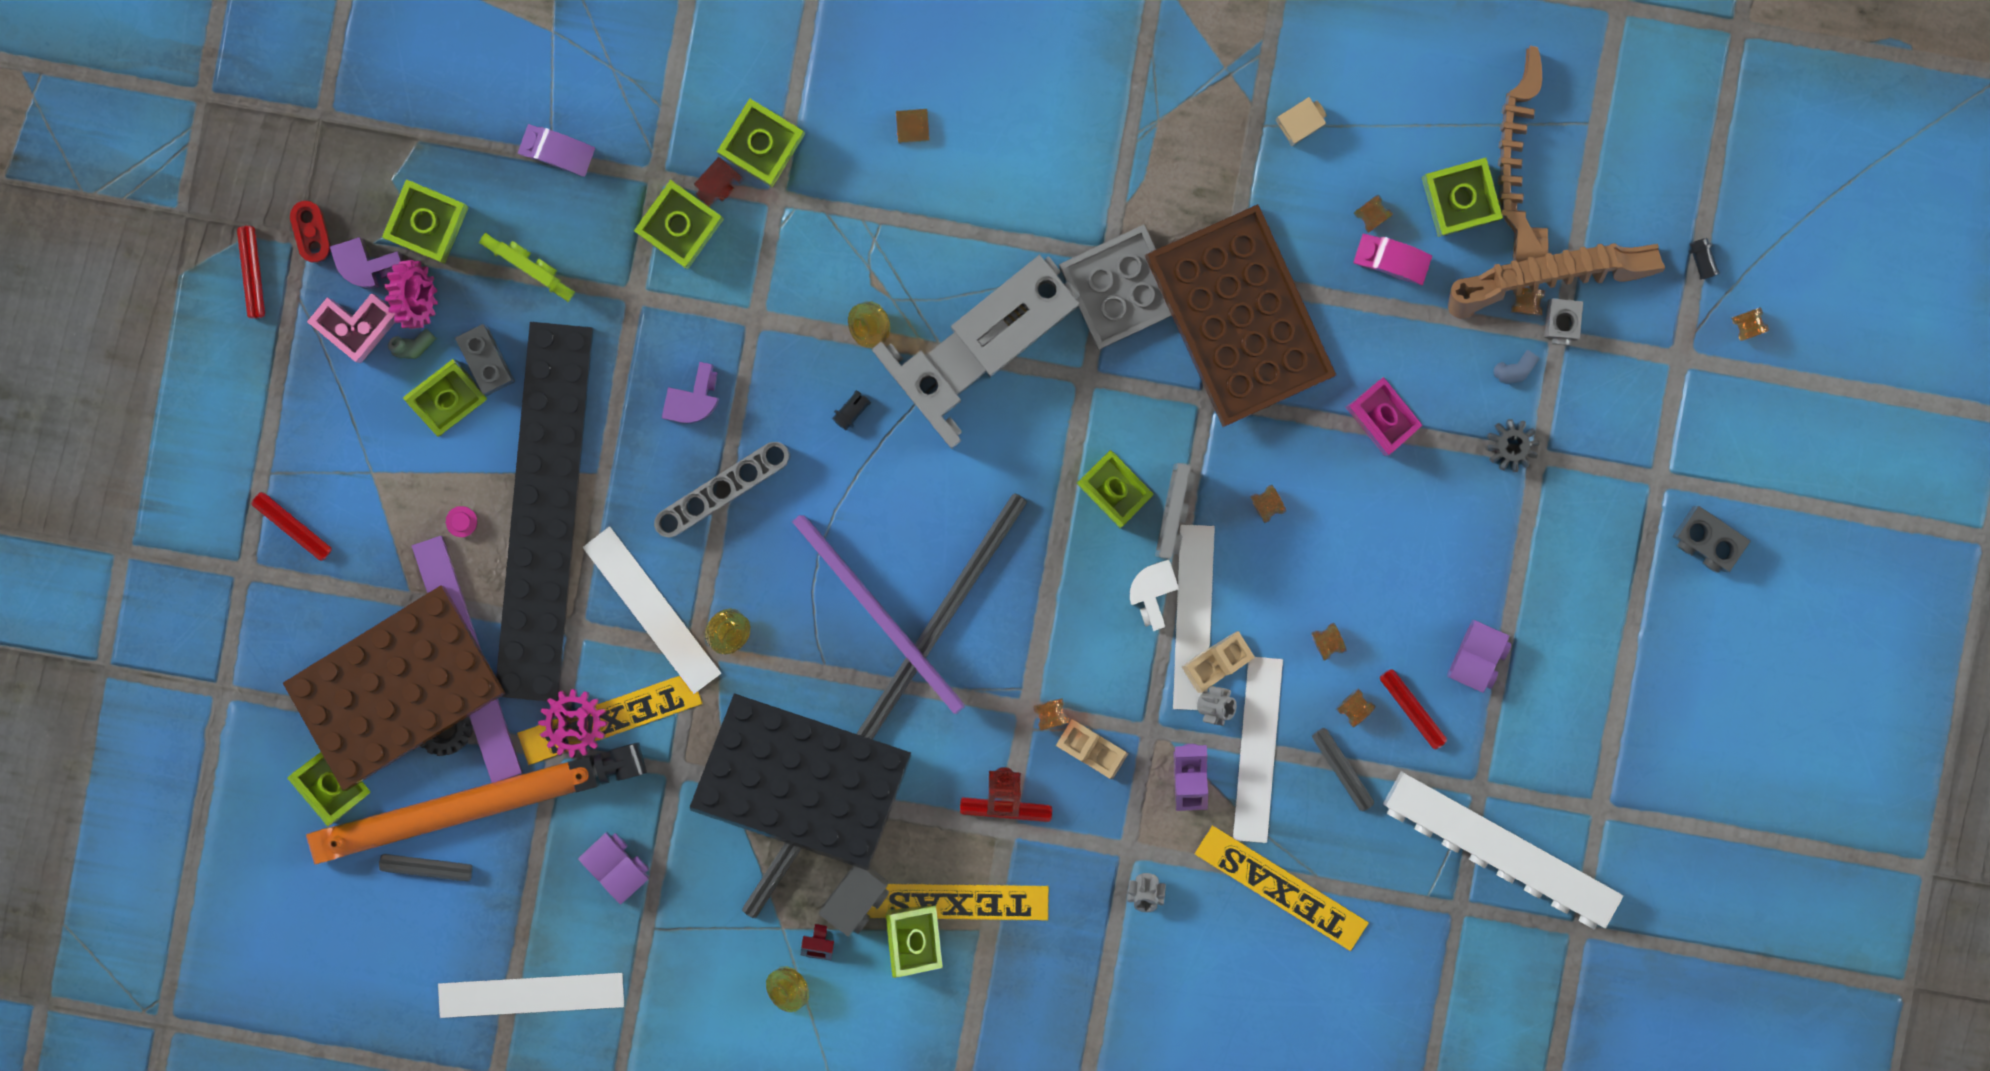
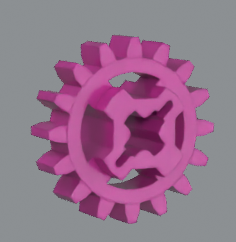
M400 261L399 264L392 266L393 272L387 273V277L390 280L389 284H385V288L389 291V295L385 297V301H388L390 305L388 311L389 313H395L394 322H401L402 328H423L424 325L431 323L429 317L436 314L432 308L433 305H438V301L434 299L433 295L437 292V288L432 283L434 277L427 276L428 267H422L421 261Z
M571 689L569 697L566 696L564 691L558 692V701L553 698L548 699L551 705L550 709H541V712L546 715V720L538 721V725L546 726V731L542 732L540 736H549L551 740L547 744L548 748H552L555 745L559 746L557 750L558 755H562L565 750H568L569 756L575 757L578 749L583 756L587 755L588 745L594 749L598 747L595 741L596 737L605 738V734L600 731V727L607 726L608 722L600 720V716L606 711L605 709H596L595 706L599 702L597 698L588 701L589 692L584 691L580 697H578L576 689ZM577 702L582 704V706L577 710H570L564 704ZM554 715L558 718V729L555 732L553 729ZM591 715L593 717L592 732L588 729V717ZM567 716L579 718L577 726L580 731L577 729L568 730L569 721ZM569 736H576L582 743L568 744L563 741Z

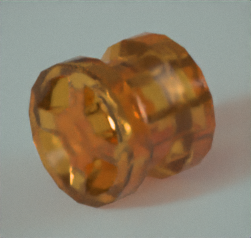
M1379 194L1353 213L1356 218L1363 220L1365 223L1364 228L1368 233L1393 215L1390 209L1384 208Z
M1523 287L1521 295L1516 296L1511 312L1542 316L1543 309L1540 304L1541 299L1545 297V290L1538 289V291L1532 292L1530 288Z
M1761 307L1731 318L1733 324L1737 325L1740 331L1738 334L1740 341L1770 331L1768 324L1763 323Z
M1273 485L1266 487L1265 492L1260 495L1253 494L1250 496L1264 524L1269 522L1273 515L1287 512Z
M1335 623L1329 624L1327 629L1321 632L1317 630L1311 632L1323 661L1330 659L1331 654L1335 652L1343 653L1347 651Z
M1357 688L1338 705L1336 710L1340 714H1345L1349 718V724L1354 728L1376 706L1372 702H1367L1363 698V692Z
M1063 698L1033 706L1035 713L1039 714L1040 722L1038 726L1040 730L1069 723L1068 716L1064 714L1062 709L1064 706Z

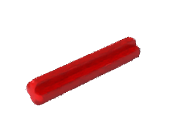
M241 226L237 228L247 316L251 319L262 318L265 316L256 232L253 226Z
M260 492L253 499L251 504L254 508L318 560H325L331 553L332 549L328 544L268 495Z
M1393 669L1383 673L1380 676V681L1430 746L1435 750L1443 746L1447 742V738Z
M966 797L961 798L960 813L962 815L1050 822L1052 819L1053 809L1051 805Z

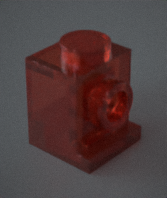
M718 157L694 183L695 187L699 189L695 195L709 207L718 199L723 202L735 189L732 186L733 182L736 181L738 184H741L744 179L723 159Z
M1007 767L998 768L996 771H989L987 815L1018 817L1021 796L1020 772H1013L1012 769ZM995 798L1012 799V803L995 802Z

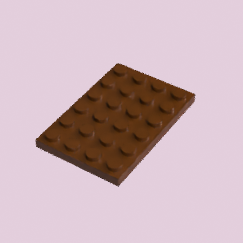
M1259 204L1145 255L1222 427L1336 376Z
M442 585L283 682L284 687L343 791L351 789L505 694L445 586Z

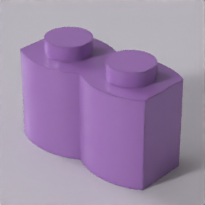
M1472 620L1447 677L1484 693L1486 687L1491 689L1498 676V672L1494 670L1499 659L1505 660L1511 648V643L1507 642L1509 635L1476 620Z
M606 832L578 859L621 905L649 879V876L646 874L649 868L638 856L632 858L625 851L628 845L617 833L611 836Z

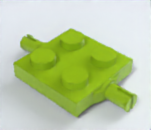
M486 232L481 237L479 244L493 252L496 257L500 255L550 288V293H555L568 303L570 302L575 291L560 282V279L554 276L557 272L556 269L539 258L534 263L528 259L531 253L513 241L508 246L504 242L494 239Z

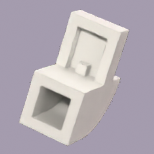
M1169 559L1150 565L1140 571L1133 580L1130 589L1131 605L1144 602L1145 607L1141 608L1140 612L1145 626L1152 625L1153 631L1166 627L1156 597L1179 589Z

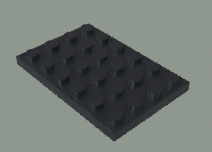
M734 693L689 808L690 811L868 871L911 759V752Z

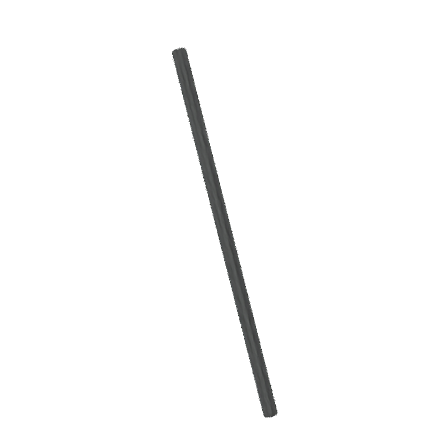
M1012 494L916 641L915 646L925 658L1027 504L1026 499L1020 495ZM907 657L856 733L857 735L873 740L918 670ZM788 843L783 845L742 908L746 915L754 919L758 916L802 848Z

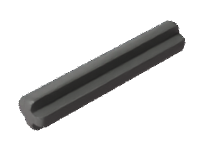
M1321 728L1312 735V739L1358 809L1363 812L1372 807L1374 800L1328 730Z
M389 854L381 855L379 860V870L383 872L466 882L471 880L473 872L472 865Z

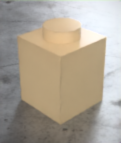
M1310 97L1278 116L1275 121L1291 146L1322 128L1326 124L1323 118L1327 115L1317 100L1312 102Z

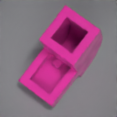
M1363 233L1353 263L1361 267L1384 272L1400 280L1423 285L1432 255L1399 241Z

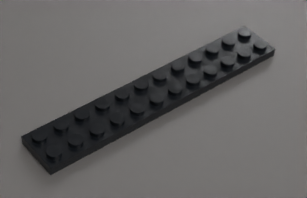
M530 322L496 674V678L505 692L501 697L537 701H548L549 698L558 701L559 698L558 692L560 688L594 329L592 327Z

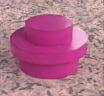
M455 507L446 516V527L456 537H467L477 527V516L468 507Z

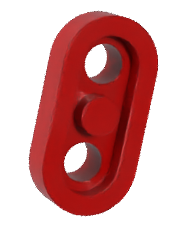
M300 201L292 207L290 212V221L299 254L308 262H323L331 252V243L323 212L317 204L311 201ZM307 211H310L313 215V219L309 223H305L302 219L303 214ZM313 242H319L321 245L318 253L311 252L310 247Z

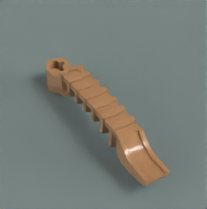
M1531 45L1529 48H1526L1524 74L1520 83L1506 94V103H1504L1501 111L1503 114V121L1500 124L1502 139L1498 146L1501 149L1500 158L1498 159V166L1500 167V175L1497 182L1500 185L1498 201H1500L1503 219L1514 232L1513 260L1517 262L1528 260V257L1532 256L1534 258L1544 257L1548 253V228L1530 227L1526 219V212L1517 210V203L1523 204L1524 194L1511 192V186L1522 187L1523 176L1511 175V168H1522L1523 159L1511 158V151L1522 152L1524 145L1522 141L1512 140V133L1526 135L1528 124L1513 123L1514 116L1533 119L1535 115V109L1516 106L1515 102L1531 100L1539 93L1542 86L1540 53L1538 47Z
M1616 243L1608 246L1597 244L1593 248L1586 249V247H1580L1579 250L1570 252L1569 250H1563L1562 253L1554 255L1546 253L1544 257L1534 258L1532 256L1528 257V260L1520 262L1513 260L1511 264L1500 266V264H1495L1492 269L1479 276L1457 280L1451 287L1448 310L1454 317L1465 319L1486 306L1504 300L1506 291L1512 290L1517 296L1521 295L1523 287L1529 286L1532 292L1538 291L1539 284L1547 283L1550 288H1553L1557 280L1563 279L1566 285L1572 284L1574 277L1578 276L1582 283H1588L1591 274L1597 283H1603L1608 271H1613L1614 280L1625 282L1661 273L1664 271L1665 265L1662 262L1658 244L1632 248L1621 247Z

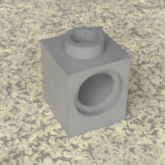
M1549 299L1544 338H1552V344L1568 346L1571 345V340L1580 339L1583 301ZM1565 314L1570 318L1571 326L1568 331H1561L1556 326L1558 315Z

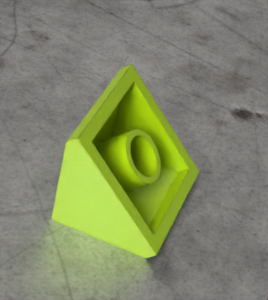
M452 359L403 397L405 402L437 437L487 400L461 363L455 359Z
M1112 450L1108 451L1076 483L1118 528H1122L1154 495Z
M321 752L287 777L327 826L334 824L371 793L363 782L347 791H343Z
M936 906L888 910L886 913L892 978L943 968Z

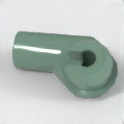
M425 328L415 339H405L399 336L391 338L388 348L395 357L416 359L437 338Z

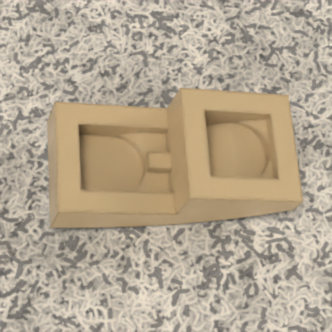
M1236 631L1183 665L1182 669L1197 693H1202L1226 675L1233 674L1255 658L1239 631Z
M1071 719L1056 744L1063 751L1111 780L1114 779L1129 754Z

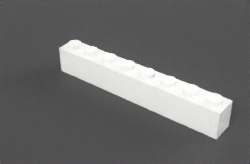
M1400 772L1383 802V805L1389 808L1388 815L1401 822H1404L1405 818L1417 823L1414 828L1415 830L1431 838L1433 833L1444 838L1442 845L1456 853L1461 848L1471 853L1469 860L1483 868H1486L1488 863L1498 868L1499 870L1496 875L1512 884L1515 879L1526 884L1524 891L1539 899L1543 894L1553 899L1551 906L1568 914L1570 909L1581 915L1578 921L1594 930L1597 925L1606 929L1624 897L1615 890L1403 772Z

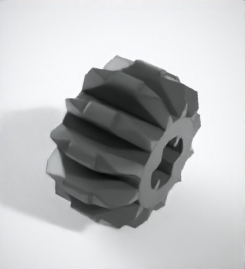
M1508 419L1506 422L1507 431L1502 424L1497 423L1495 429L1500 435L1498 436L1494 433H1488L1487 438L1495 441V445H1487L1485 450L1496 451V454L1491 456L1489 460L1491 463H1494L1501 458L1502 461L1499 469L1502 471L1507 468L1509 462L1512 472H1518V461L1524 468H1528L1530 463L1526 456L1534 459L1538 456L1536 452L1530 450V447L1539 446V440L1529 441V437L1534 435L1536 431L1532 428L1524 433L1525 421H1520L1515 429L1513 419ZM1509 437H1511V440L1517 439L1519 442L1516 446L1518 450L1516 454H1514V451L1507 452L1506 447L1509 445L1507 441Z

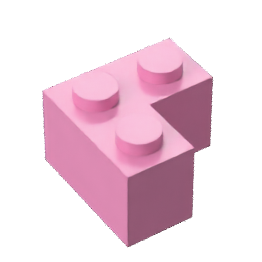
M371 293L353 316L333 299L326 298L307 322L355 362L362 363L395 324V313H389L390 306L379 296Z

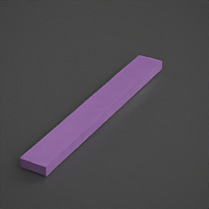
M799 515L794 519L792 523L954 714H958L965 708L963 701L810 520L804 515Z
M441 535L411 545L427 593L440 585L445 586L480 648L443 536ZM497 698L469 716L492 783L523 773Z

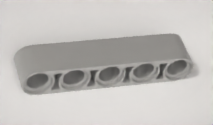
M770 442L657 514L654 520L656 531L663 537H675L782 470L790 460L788 448L782 443ZM773 447L781 448L784 453V459L778 465H772L767 460V453ZM746 464H753L758 471L756 479L751 482L744 481L740 475L742 467ZM719 481H726L730 484L731 492L727 498L720 499L714 493L715 484ZM695 497L700 498L704 503V510L698 516H694L688 511V503ZM668 514L674 515L678 521L676 530L671 533L664 531L661 526L662 518Z

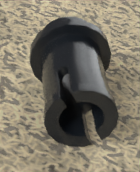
M1707 238L1689 244L1691 249L1688 252L1693 254L1700 280L1720 273L1710 248L1713 244L1709 243Z
M856 390L839 411H834L835 415L832 420L845 431L849 427L853 428V422L871 402Z

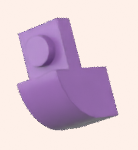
M528 124L518 154L585 177L595 147L561 133Z
M360 237L330 247L335 265L341 276L348 282L363 288L380 287L376 275L380 274L381 278H386L387 273L393 272V265L404 261L402 253L398 251L371 260L365 240Z
M699 362L693 392L668 387L662 414L663 419L681 423H697L713 413L718 405L719 398L707 395L708 390L714 391L718 372H713L714 365Z
M1186 744L1175 746L1174 784L1176 811L1208 810L1207 745Z

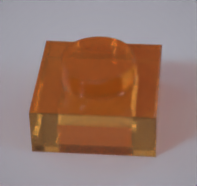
M927 109L896 111L898 143L929 141Z

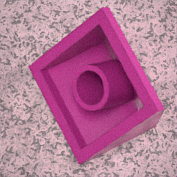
M1384 377L1345 407L1384 456L1394 452L1423 426Z

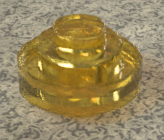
M864 301L852 307L848 316V326L854 340L865 348H874L880 342H886L890 334V322L885 310L873 301Z
M730 608L716 613L709 620L705 629L707 644L719 654L734 653L746 643L750 635L751 626L749 620L736 609Z
M781 966L768 975L766 990L770 999L778 1008L786 1012H796L807 1004L809 999L807 983L803 976L795 969Z

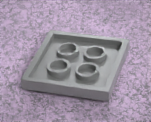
M1145 225L1139 226L1059 264L1066 282L1069 281L1080 295L1076 299L1079 303L1078 307L1098 350L1172 316L1145 258L1146 254L1156 250Z
M1176 463L1173 466L1155 553L1157 557L1172 559L1173 554H1179L1182 535H1177L1179 523H1185L1189 504H1184L1183 501L1185 492L1192 491L1195 473L1190 472L1191 465Z

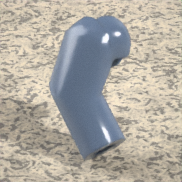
M1527 350L1517 364L1506 365L1504 362L1498 363L1493 370V374L1504 384L1522 382L1527 378L1540 358Z

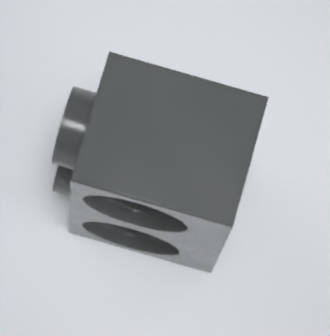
M482 324L455 338L483 395L488 396L515 382L487 325Z
M1693 506L1673 535V538L1679 541L1677 544L1679 549L1690 556L1697 553L1705 559L1703 564L1717 574L1720 570L1730 572L1750 543L1749 539L1700 506ZM1694 524H1699L1704 530L1703 538L1698 542L1692 540L1689 534L1690 528ZM1722 541L1726 542L1730 548L1729 555L1725 559H1720L1716 555V546Z

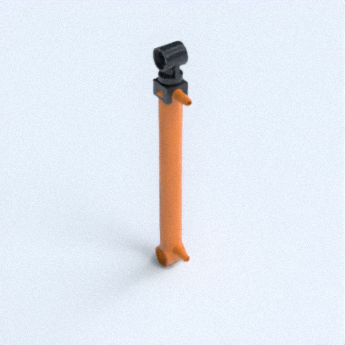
M637 742L609 750L610 757L604 758L602 753L595 754L593 757L589 755L548 768L308 833L306 837L314 865L560 796L598 787L600 783L601 785L610 783L609 776L616 775L617 781L645 774L647 770L640 744Z

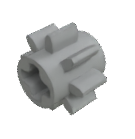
M1210 686L1209 692H1203L1200 695L1197 709L1200 714L1204 715L1203 722L1224 726L1225 720L1233 718L1237 705L1235 699L1229 697L1231 690Z
M1139 874L1136 877V881H1129L1127 901L1134 902L1135 909L1140 912H1153L1157 909L1158 905H1164L1166 884H1159V878L1154 874Z

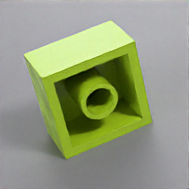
M749 98L718 148L717 153L773 188L805 133L800 128Z
M1487 158L1427 173L1421 177L1438 237L1503 219Z
M406 179L382 238L445 264L469 206Z
M670 180L634 229V232L688 270L724 218Z

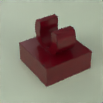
M815 924L813 937L803 936L800 956L832 960L834 941L826 940L827 926Z

